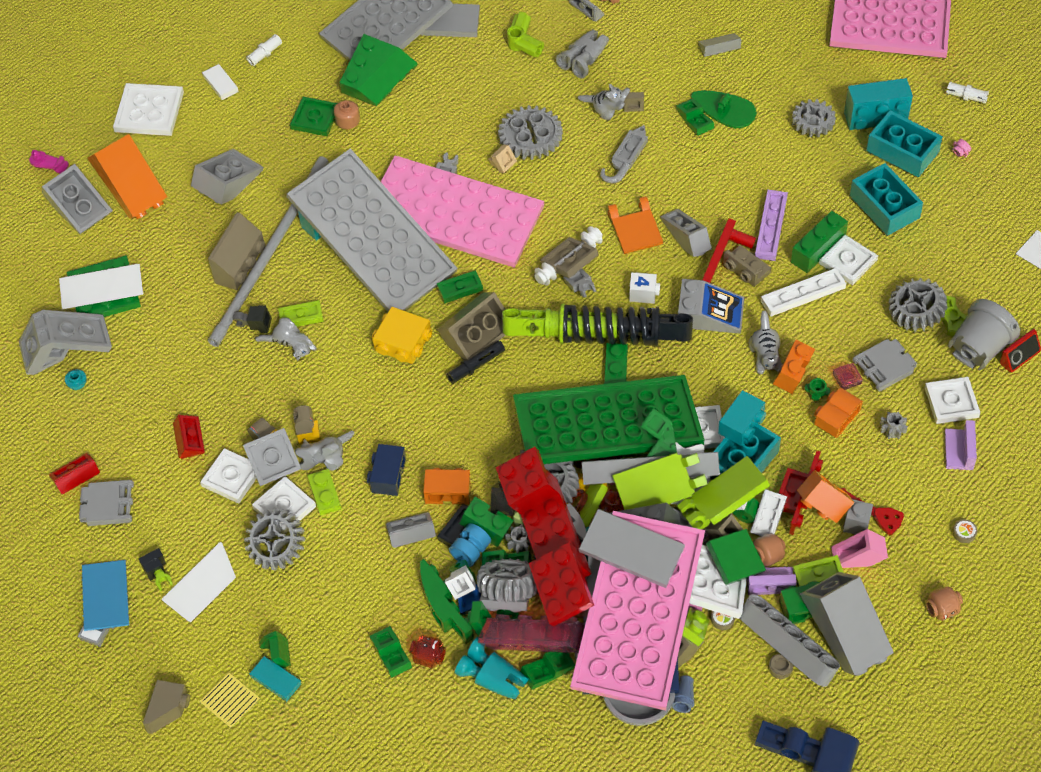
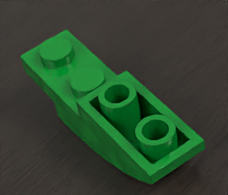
M424 559L421 560L420 573L423 591L431 614L444 633L453 628L466 644L469 643L474 637L473 627L469 624L468 618H463L459 614L460 610L453 602L452 594L445 584V580L443 581L439 577L436 567L433 564L429 565Z

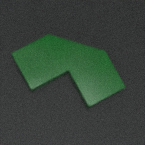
M653 408L640 427L659 440L646 457L666 456L676 453L677 448L672 421Z

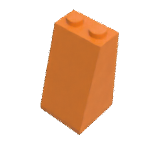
M129 134L87 158L129 219L133 217L139 219L147 214L146 210L150 207L156 209L164 204L163 200L167 198V195Z

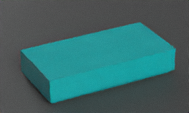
M265 656L249 673L252 679L286 702L302 684L301 680Z

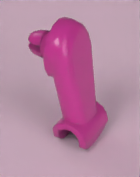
M32 150L29 159L34 167L53 169L58 174H61L69 166L68 161H65L63 156L60 155L57 158L43 151Z

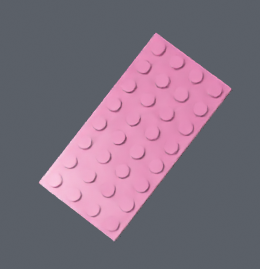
M394 156L381 180L386 189L435 243L514 268L544 208V201L399 156Z
M613 511L612 515L685 544V548L667 588L602 561L600 562L592 595L595 606L589 608L570 687L573 690L666 711L705 530Z

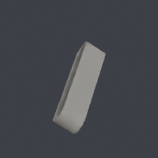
M755 594L748 597L743 605V612L740 617L742 622L814 683L823 687L828 686L840 668L839 662L765 599Z

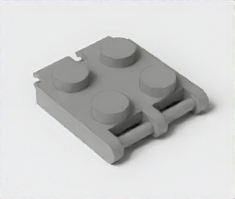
M886 339L852 359L855 364H859L864 370V375L867 378L870 377L876 384V389L879 392L913 374L914 368L917 367V362L909 353L904 352L905 348L897 339L891 342L889 339Z
M134 481L89 483L88 487L81 488L80 522H87L88 526L131 523L130 507L133 504L131 488L134 487Z

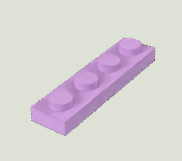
M767 191L755 256L759 259L776 261L788 192Z

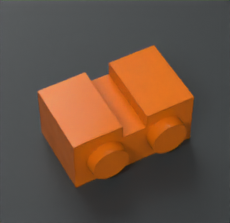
M796 339L789 349L773 385L792 394L800 383L815 349Z
M440 468L425 469L423 492L425 504H443V501H452V504H470V470L461 468L454 470H443Z
M816 470L811 473L797 490L802 497L801 502L810 509L812 507L816 508L817 513L825 520L830 518L836 523L855 503L847 492L831 483Z

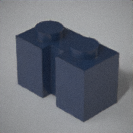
M378 444L377 452L372 454L371 463L373 469L367 475V484H370L372 493L398 496L401 475L406 462L405 447Z

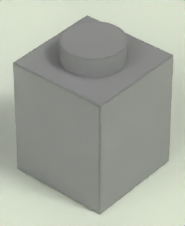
M853 500L855 503L847 512L843 532L856 535L868 529L873 504Z

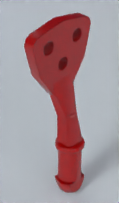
M841 488L842 490L847 492L851 499L864 502L859 497L857 498L853 494L846 491L845 488ZM872 508L871 515L874 516L879 527L887 535H893L901 526L904 513L892 508Z

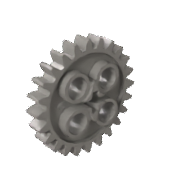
M528 105L527 109L524 110L521 106L519 112L513 109V115L507 113V119L502 118V124H499L498 135L500 144L509 145L512 152H515V158L522 155L523 160L527 156H530V159L533 160L534 156L537 155L541 159V154L549 156L548 150L554 152L555 146L559 147V141H562L563 130L561 121H558L557 115L553 116L552 111L546 113L545 107L542 110H538L537 105L534 109H531L530 105Z

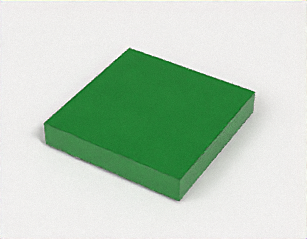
M303 96L290 123V129L327 137L335 121L334 107L338 103Z
M747 529L710 540L706 543L725 585L766 571Z

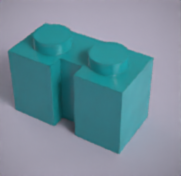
M742 390L719 421L718 434L742 446L746 439L750 440L755 431L753 427L764 421L766 417V402Z

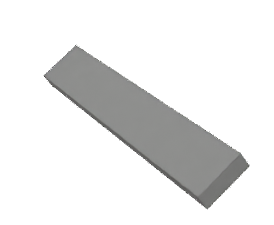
M718 452L697 453L700 463L686 467L689 477H697L703 474L705 476L720 475ZM681 454V455H682V457H685V456H688V455H691V454ZM665 456L583 461V484L615 483L613 474Z

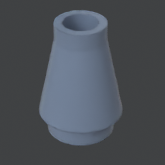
M690 676L680 677L679 693H675L672 707L680 713L690 712L691 708L695 705L694 679Z

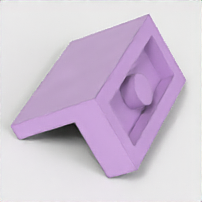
M966 420L963 430L945 429L946 469H974L977 459L975 421Z
M792 567L765 568V572L747 578L748 595L780 594L785 588L796 586V575H793Z

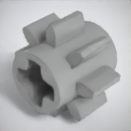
M887 412L886 418L881 417L880 432L885 433L888 439H900L901 433L907 432V418H903L899 412Z
M522 524L520 527H511V534L505 535L506 541H508V550L513 548L516 553L528 551V545H531Z

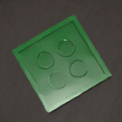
M126 255L68 271L67 276L129 266L130 264ZM132 296L75 308L77 313L100 314L107 317L139 308L141 304L138 296Z

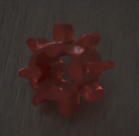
M610 489L602 499L599 509H604V512L607 513L625 510L619 492Z

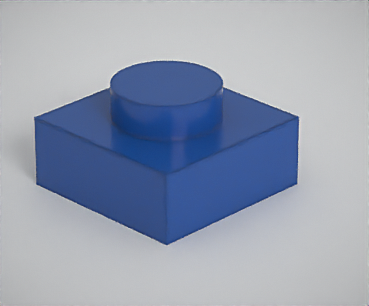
M477 584L475 590L458 598L460 613L468 614L472 609V602L480 601L482 593L479 592Z

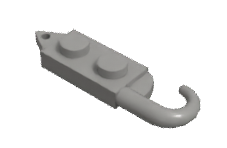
M645 125L633 131L629 130L613 155L612 165L619 170L617 174L613 177H608L605 175V169L602 168L600 176L605 182H620L627 171L631 169L648 142Z

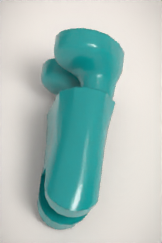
M480 637L475 638L468 650L467 656L464 655L460 659L455 669V674L459 677L472 676L476 678L475 684L510 699H516L520 692L515 686L507 682L506 679L521 687H524L528 682V678L497 653L493 652L488 656L485 653V642ZM474 662L481 664L482 668L476 666Z

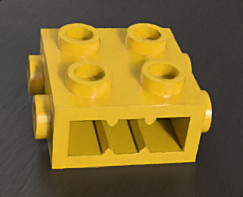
M391 307L389 312L384 314L380 327L373 332L374 350L381 355L394 357L400 362L413 364L415 359L421 356L425 342L431 339L433 331L430 326V320Z

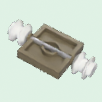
M589 226L587 232L581 233V242L569 237L540 260L542 269H535V279L537 282L548 286L550 284L549 279L556 280V273L567 278L574 276L580 269L599 255L596 243H602L601 231L596 227Z

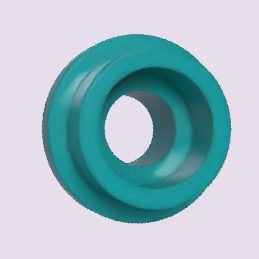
M72 370L65 376L66 385L73 390H80L86 384L87 377L82 370Z

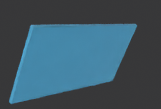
M126 560L82 565L84 631L128 626Z

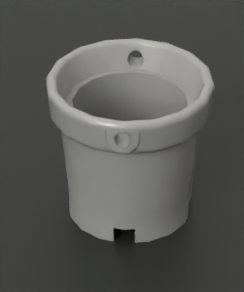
M977 299L969 307L967 317L949 341L948 346L949 349L952 345L956 350L953 355L961 363L972 369L975 365L980 366L978 370H982L1006 345H1010L1020 336L1021 330L1016 319L1004 307L988 299Z

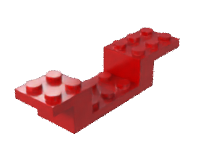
M534 446L496 467L508 505L522 517L536 560L528 564L548 622L554 627L595 606L585 577L592 573L585 554L579 552L581 543L558 480L545 469L539 450Z

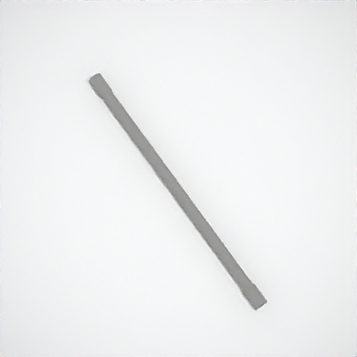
M318 157L307 179L328 165L329 161L325 157ZM293 204L290 205L223 318L210 335L208 342L212 346L219 347L233 321L234 313L239 312L298 214V210Z

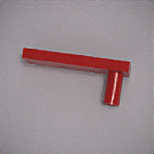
M728 218L702 281L711 283L729 240L747 248H753L756 237L734 229L736 220Z

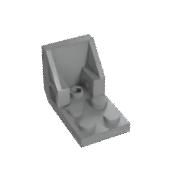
M41 310L32 314L19 340L25 371L29 375H35L63 361L69 349L109 352L112 348L104 316L100 314Z

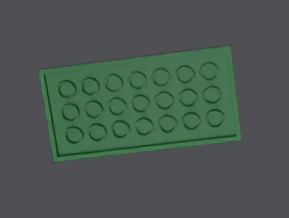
M685 375L513 394V403L524 452L535 446L539 450L543 464L650 452L659 439L640 426L653 408L672 421L676 443L683 448L699 444L704 445L705 439Z

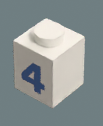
M631 272L629 302L655 304V295H660V283H656L657 274Z

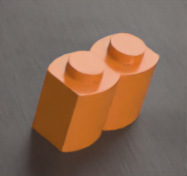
M839 388L836 392L832 391L827 398V403L824 406L820 405L814 414V417H816L814 425L835 438H838L848 424L854 420L860 412L863 403L862 400L842 388Z

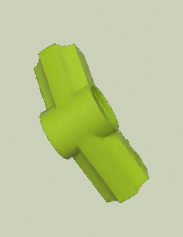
M519 12L515 14L512 25L507 30L508 47L513 51L521 50L538 58L542 54L544 43L527 34L531 17L525 12Z

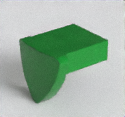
M274 631L265 635L259 641L261 649H270L271 660L281 668L291 666L289 643L284 635Z

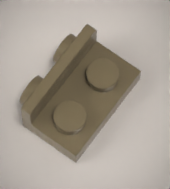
M741 245L732 252L729 250L724 252L723 264L725 267L735 272L744 282L751 284L753 287L771 273L770 266Z

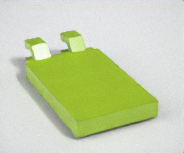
M676 452L613 474L612 476L624 509L628 510L661 503L671 504L693 496L695 488L707 485L708 483L705 474L690 479L686 467L700 463L698 454L694 453L682 457L681 454L678 455Z
M746 456L692 494L693 496L690 499L685 498L677 507L692 528L702 530L710 522L713 525L717 524L771 485L750 458Z

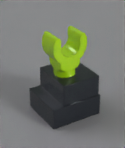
M159 548L138 558L148 579L151 581L156 578L155 583L159 591H162L160 584L164 580L168 581L171 586L173 585L171 577L165 574L163 565L166 562Z

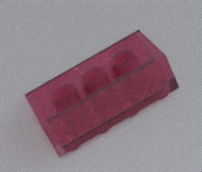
M498 614L495 618H487L478 638V643L492 650L579 653L585 625L575 617H571L553 627L549 624L547 616H541L540 620H532V616L519 615L518 619H510L508 615Z

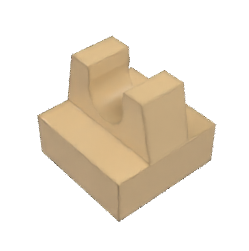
M504 144L488 159L490 164L498 169L499 173H505L517 162L509 145Z

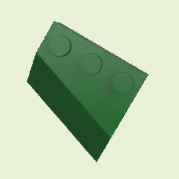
M363 34L339 82L341 93L377 107L418 63L399 47Z

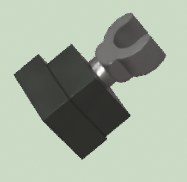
M250 306L248 314L242 312L234 313L233 320H237V327L249 325L251 330H259L260 333L269 332L272 317L266 306Z

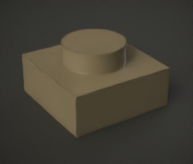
M644 92L628 93L624 100V112L644 111Z

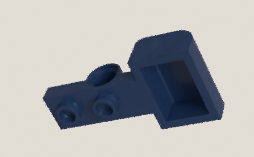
M763 720L754 745L812 766L811 772H851L860 742L854 736L829 727L825 729L821 741L808 737V733L800 728L789 727L785 729Z

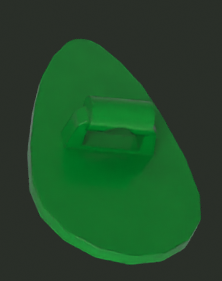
M706 90L694 91L691 94V99H694L703 106V112L727 127L735 129L744 128L755 121L757 115L756 107L745 98L729 93Z

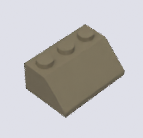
M241 213L235 214L208 258L215 284L238 290L239 286L244 283L250 268H253L256 258L265 248L262 232Z
M483 292L437 330L450 349L463 360H468L505 336L502 331V312L506 309L495 292Z

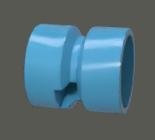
M469 523L460 533L461 538H457L450 546L449 552L457 561L466 560L469 567H472L480 557V552H484L491 543V538L481 527Z

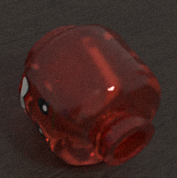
M423 634L417 641H412L409 653L413 654L414 663L433 669L437 665L442 664L446 647L443 646L442 640Z

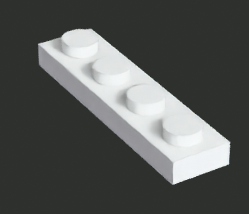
M837 268L763 295L761 296V303L771 317L845 289L846 282Z

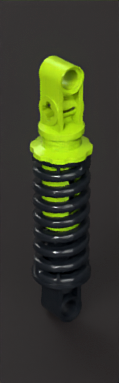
M561 304L560 309L557 311H552L549 308H546V310L506 309L502 312V331L507 336H545V338L556 336L559 338L560 344L572 343V337L575 343H581L583 337H585V341L588 344L593 343L594 338L597 339L598 344H603L605 339L608 338L609 344L613 345L616 343L617 336L619 335L622 345L627 344L629 336L631 343L638 345L640 336H642L645 346L658 347L659 340L680 342L691 340L693 317L689 314H660L659 306L647 308L649 317H646L645 308L640 307L636 317L633 307H628L626 316H623V309L619 306L616 307L615 313H612L609 306L604 308V312H600L598 306H594L592 312H589L586 305H583L581 312H578L575 305Z

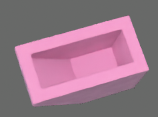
M869 529L832 546L833 556L838 555L842 568L869 567L888 558L885 537Z

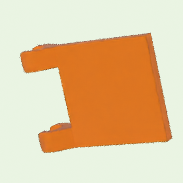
M646 196L639 198L641 212L619 217L617 206L615 204L608 206V216L612 221L624 254L663 244Z

